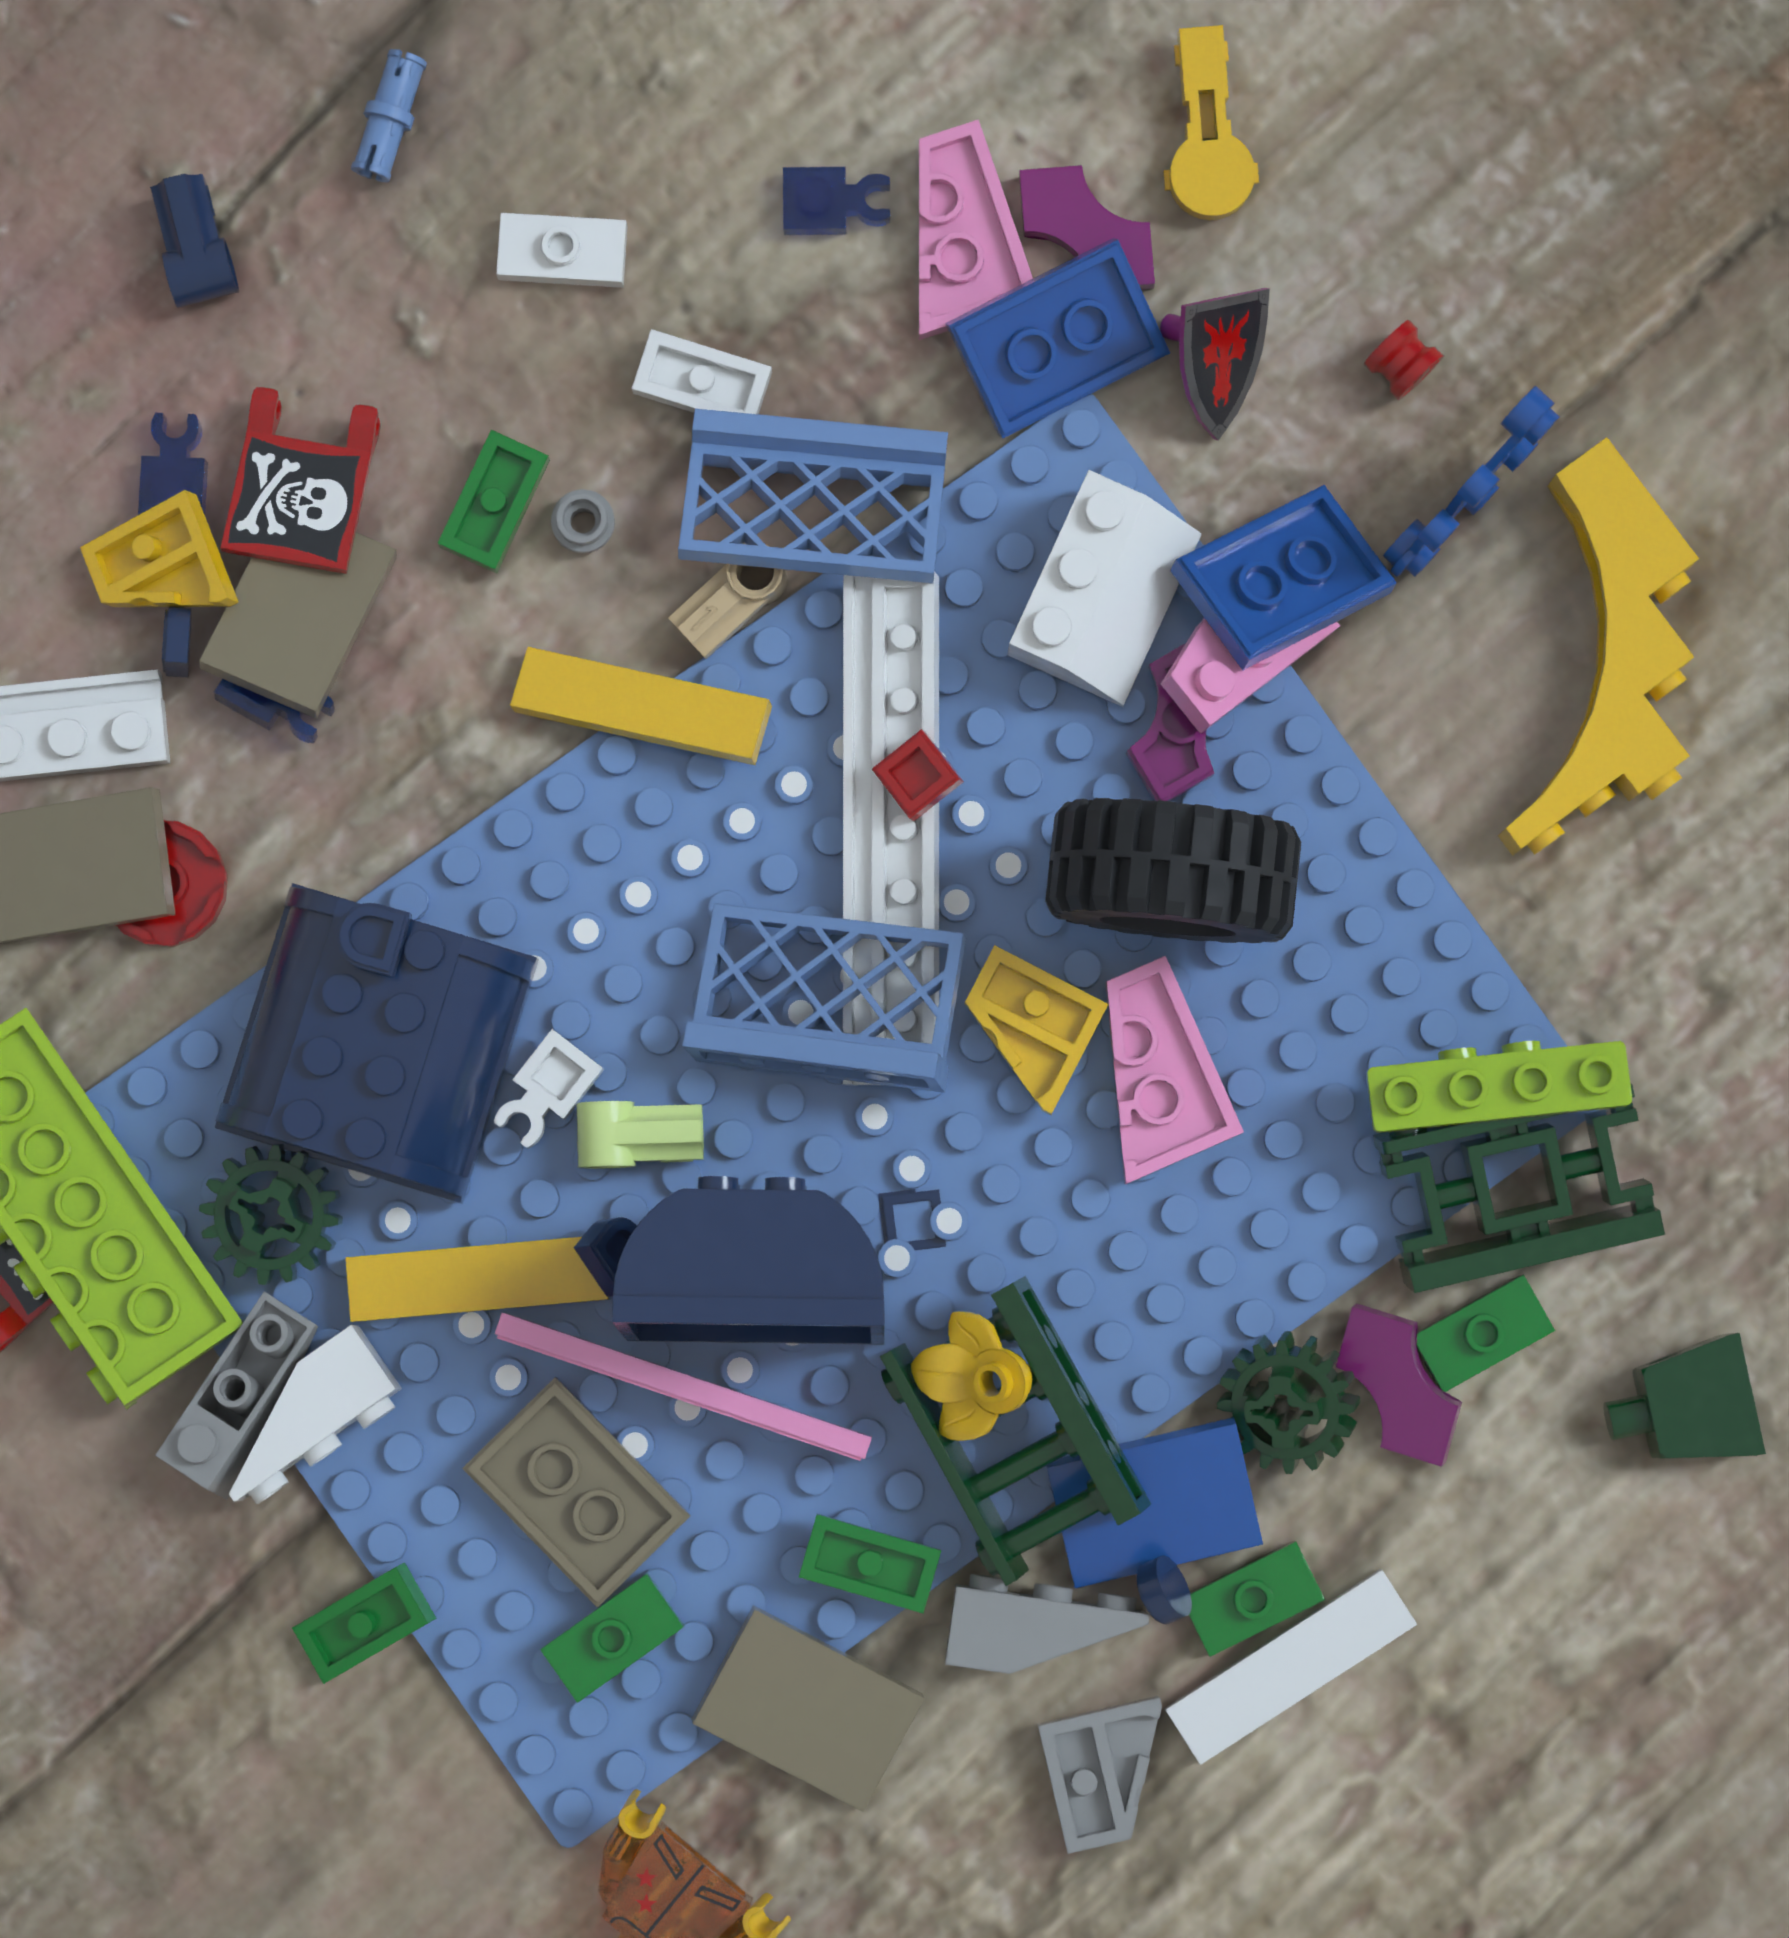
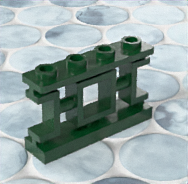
M1631 1083L1632 1098H1634L1635 1094ZM1631 1102L1626 1107L1608 1108L1584 1114L1591 1148L1563 1155L1560 1154L1554 1126L1549 1123L1527 1126V1122L1561 1114L1383 1132L1373 1135L1375 1148L1379 1151L1381 1161H1379L1382 1175L1390 1179L1407 1174H1415L1426 1229L1395 1236L1397 1247L1402 1257L1399 1259L1403 1283L1411 1291L1418 1293L1665 1235L1661 1212L1653 1203L1652 1196H1654L1652 1183L1644 1178L1620 1184L1618 1180L1608 1128L1639 1121L1637 1110L1633 1107V1103ZM1484 1132L1486 1136L1460 1143L1467 1177L1435 1184L1430 1157L1422 1151L1402 1156L1401 1153L1402 1151ZM1539 1144L1550 1200L1494 1213L1482 1157ZM1597 1173L1604 1202L1612 1206L1630 1201V1205L1548 1224V1220L1573 1215L1566 1182L1569 1179ZM1473 1202L1478 1229L1488 1235L1506 1230V1234L1423 1253V1249L1448 1244L1441 1209Z

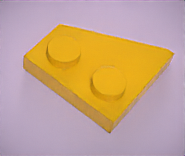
M187 490L181 491L80 547L100 601L105 605L111 607H231L239 602L198 497Z
M994 945L964 1003L1041 1110L1049 1115H1052L1109 1005Z

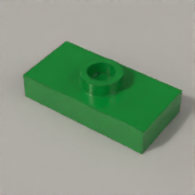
M491 430L438 541L439 547L494 573H498L550 462L549 455Z
M1523 1274L1417 1333V1351L1437 1387L1447 1392L1551 1334L1555 1329Z
M817 1514L799 1577L924 1614L941 1550Z
M1292 1541L1191 1591L1192 1609L1188 1616L1208 1656L1211 1657L1324 1601L1325 1598L1297 1541Z
M404 1562L297 1624L292 1629L322 1683L325 1684L437 1618Z
M647 1573L540 1650L578 1703L684 1628L685 1625Z

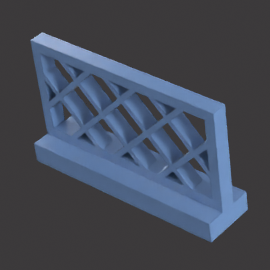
M695 408L678 559L933 583L948 432ZM703 466L731 468L741 479L717 494L702 478ZM774 473L795 474L804 485L780 500L763 481ZM837 479L858 480L867 491L844 506L828 490L827 486ZM900 485L930 487L929 498L909 512L890 492ZM752 489L769 509L746 524L728 504ZM700 495L706 502L698 507ZM815 495L830 510L832 515L809 530L792 510ZM878 501L896 521L873 536L855 516ZM715 513L734 531L720 542L694 540L695 527ZM927 517L925 530L918 522ZM781 519L798 537L786 547L778 548L768 547L757 534ZM844 525L861 543L860 546L850 553L841 554L831 553L820 540ZM907 531L924 548L923 560L895 559L884 546Z
M714 903L693 1022L687 1021L682 1046L698 1062L945 1093L949 1073L946 1057L967 938L964 933ZM728 922L754 925L765 939V942L734 963L724 949ZM764 926L782 929L771 937ZM800 931L817 933L828 949L796 971L779 947ZM826 934L844 937L833 944ZM863 938L879 940L890 957L859 979L841 954ZM888 941L907 944L896 952ZM924 946L948 948L944 971L922 987L904 961ZM774 951L791 976L760 998L743 973ZM721 959H723L729 968L719 975ZM836 959L853 984L822 1006L805 981ZM898 966L916 992L885 1014L867 989ZM736 978L755 1002L733 1019L711 1016L715 994ZM799 986L817 1011L795 1027L780 1025L768 1008ZM941 989L939 1005L937 1007L930 996ZM862 994L879 1019L858 1035L842 1033L830 1016ZM923 1001L936 1017L932 1044L905 1041L893 1025ZM763 1013L769 1023L753 1022L752 1020ZM825 1021L832 1031L814 1028ZM885 1029H888L895 1039L876 1036Z

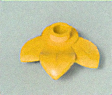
M956 1311L951 1313L948 1324L950 1343L938 1344L924 1349L911 1363V1372L917 1386L925 1395L934 1401L943 1403L939 1419L940 1434L950 1440L964 1441L988 1434L992 1430L999 1414L1009 1413L1018 1409L1025 1402L1031 1390L1032 1373L1029 1365L1021 1356L1002 1347L996 1329L989 1320L972 1312ZM993 1372H995L1001 1380L1000 1392L996 1389L994 1385Z

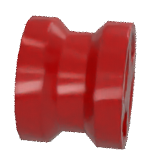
M1407 320L1395 329L1369 355L1364 362V366L1371 373H1381L1390 382V392L1400 400L1439 364L1444 355L1436 347H1426L1418 338V328L1410 320Z

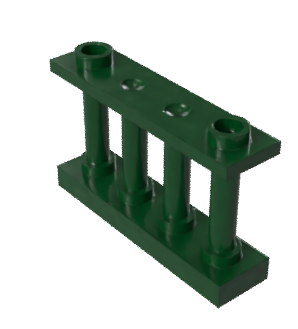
M1026 1276L991 1294L997 1307L992 1309V1317L987 1320L994 1325L1000 1342L1006 1340L1008 1343L1017 1342L1032 1373V1387L1024 1403L1035 1397H1038L1041 1401L1048 1398L1060 1420L1055 1424V1432L977 1474L960 1442L950 1440L940 1434L939 1419L942 1410L937 1401L930 1399L917 1386L911 1372V1363L914 1359L906 1344L904 1343L880 1356L886 1367L881 1371V1376L889 1394L898 1404L905 1402L979 1537V1540L975 1542V1547L981 1562L991 1575L999 1574L1005 1586L1017 1581L1029 1571L1021 1555L1027 1550L1098 1512H1101L1104 1516L1111 1513L1119 1526L1141 1514L1151 1505L1144 1489ZM1067 1454L1072 1458L1080 1456L1092 1478L1086 1482L1087 1489L1008 1531L990 1496Z

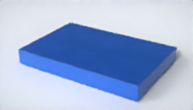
M1112 238L945 323L999 437L1002 439L1170 354L1120 242L1116 238Z
M1325 485L1176 559L1170 570L1242 670L1389 595L1397 584Z
M1234 1417L1119 1444L1151 1505L1141 1514L1119 1526L1111 1513L1104 1516L1101 1512H1098L1062 1532L1075 1588L1135 1575L1140 1565L1162 1555L1169 1557L1178 1565L1263 1545ZM1065 1456L1046 1466L1055 1506L1087 1489L1086 1482L1092 1479L1080 1456L1075 1458Z

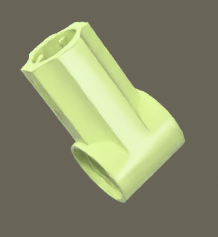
M594 1101L576 1104L578 1168L635 1167L636 1162L661 1161L668 1163L704 1160L702 1104L634 1106L632 1101Z

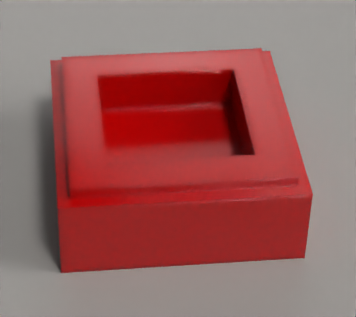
M922 729L872 768V771L912 821L917 820L964 782L929 735Z

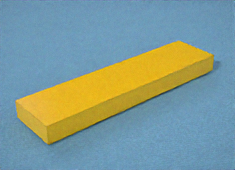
M527 647L510 703L515 713L750 765H756L772 709L769 699L532 647Z
M582 1237L345 1257L350 1322L609 1300V1297H606L574 1249V1246Z

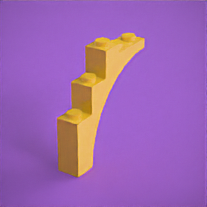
M1607 437L1558 472L1547 486L1574 530L1590 573L1598 622L1596 672L1584 720L1563 764L1536 801L1498 835L1512 856L1525 846H1528L1532 853L1536 855L1565 833L1558 822L1578 808L1586 818L1616 796L1609 786L1612 782L1617 785L1628 801H1631L1643 791L1652 801L1682 779V776L1675 767L1690 757L1646 699L1645 695L1649 693L1657 702L1687 680L1680 669L1687 665L1694 656L1650 597L1654 595L1659 603L1662 604L1686 587L1691 580L1685 572L1699 558Z

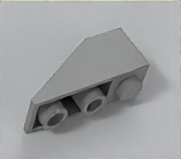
M264 1291L155 1456L202 1487L228 1500L230 1490L297 1362L305 1357L318 1326Z
M971 1574L969 1586L955 1584L945 1665L1011 1674L1148 1625L1150 1614L1147 1611L1135 1610L1137 1602L1135 1597L1099 1592L1097 1604L1072 1601V1588L1035 1583L1033 1595L1008 1591V1585L1005 1586L999 1577Z

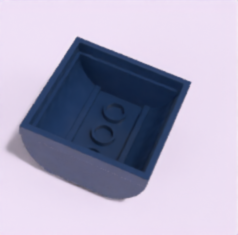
M292 883L284 903L285 908L224 1100L220 1105L215 1120V1128L271 1146L273 1144H284L285 1150L294 1153L304 1150L309 1153L311 1158L463 1204L539 959L411 919L395 978L363 970L354 966L343 957L336 941V931L341 918L349 909L360 903Z
M704 1176L698 1177V1189L683 1188L663 1199L648 1212L630 1235L621 1254L615 1275L612 1323L627 1341L884 1345V1283L876 1252L861 1225L849 1211L826 1193L819 1190H807L805 1179L795 1177L765 1178V1190L740 1189L738 1178Z

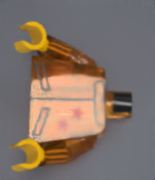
M634 1789L622 1807L618 1817L619 1821L603 1848L598 1885L601 1899L607 1904L602 1917L621 1933L617 1938H776L789 1924L791 1918L789 1915H786L782 1921H773L766 1916L763 1908L773 1896L770 1893L762 1894L752 1905L753 1897L661 1821L666 1810L664 1804H660L656 1813L646 1814L642 1812L636 1805V1800L641 1791Z

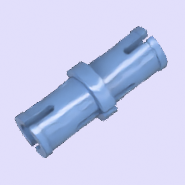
M390 49L388 51V59L375 99L369 100L366 103L363 114L368 121L355 161L351 165L353 172L368 179H371L374 173L377 174V181L386 183L390 181V173L404 131H411L415 117H413L410 111L423 71L427 66V62L424 59L407 52L405 59L401 58L403 52L398 49Z

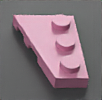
M979 119L919 139V340L949 331L945 323L1033 279Z
M1203 618L1195 627L1161 685L1199 733L1202 734L1331 635L1340 625L1338 622H1335L1259 663L1242 670L1206 619Z
M1163 956L1107 981L1106 992L1109 1004L1108 1013L1124 1181L1126 1185L1244 1133L1167 957Z

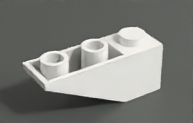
M359 1325L348 1326L297 1362L229 1492L234 1502L243 1501L251 1496L254 1502L259 1504L289 1483L283 1472L303 1458L310 1467L315 1465L342 1445L336 1436L338 1433L355 1421H358L361 1427L365 1429L395 1408L390 1397L402 1388Z

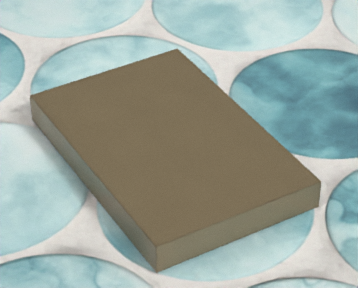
M356 532L347 574L251 557L235 589L239 602L231 607H226L199 660L200 669L317 719L397 558L396 549Z
M149 787L0 813V944L175 915L160 789Z
M557 1377L546 1385L462 1468L597 1608L691 1516Z
M753 1605L691 1720L694 1725L864 1812L925 1697L923 1693Z

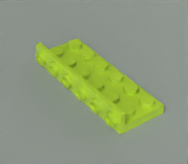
M24 1008L1 1023L0 1245L10 1239L23 1258L13 1268L34 1299L46 1292L60 1312L51 1318L50 1322L69 1350L72 1352L80 1345L84 1347L96 1365L86 1372V1375L108 1405L118 1398L125 1409L128 1410L137 1403V1399L236 1333L243 1322L28 1009Z

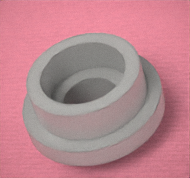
M581 489L567 493L556 503L551 516V526L556 539L563 547L575 553H591L602 548L610 540L615 527V518L610 504L603 496L591 490ZM582 512L590 513L595 518L594 527L587 533H579L572 528L573 518Z

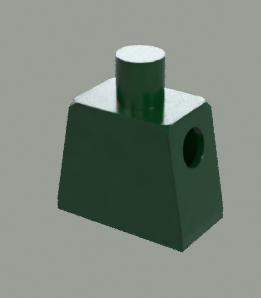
M1740 1333L1718 1335L1634 1368L1633 1378L1637 1396L1604 1402L1603 1404L1605 1421L1611 1440L1646 1434L1652 1458L1732 1457L1766 1454Z

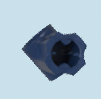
M180 174L165 178L162 182L150 187L167 251L162 253L163 265L176 307L180 308L239 293L233 261L225 238H220L215 219V210L203 174Z

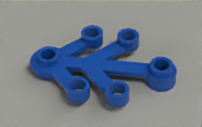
M1534 386L1501 422V425L1512 436L1486 465L1480 466L1463 484L1446 509H1442L1427 526L1416 519L1383 554V557L1393 565L1390 572L1396 578L1406 569L1416 577L1441 550L1439 547L1460 525L1454 519L1456 515L1465 507L1474 516L1497 492L1499 487L1496 484L1500 479L1494 473L1503 464L1514 472L1539 445L1538 441L1560 418L1551 409L1555 402L1537 386Z

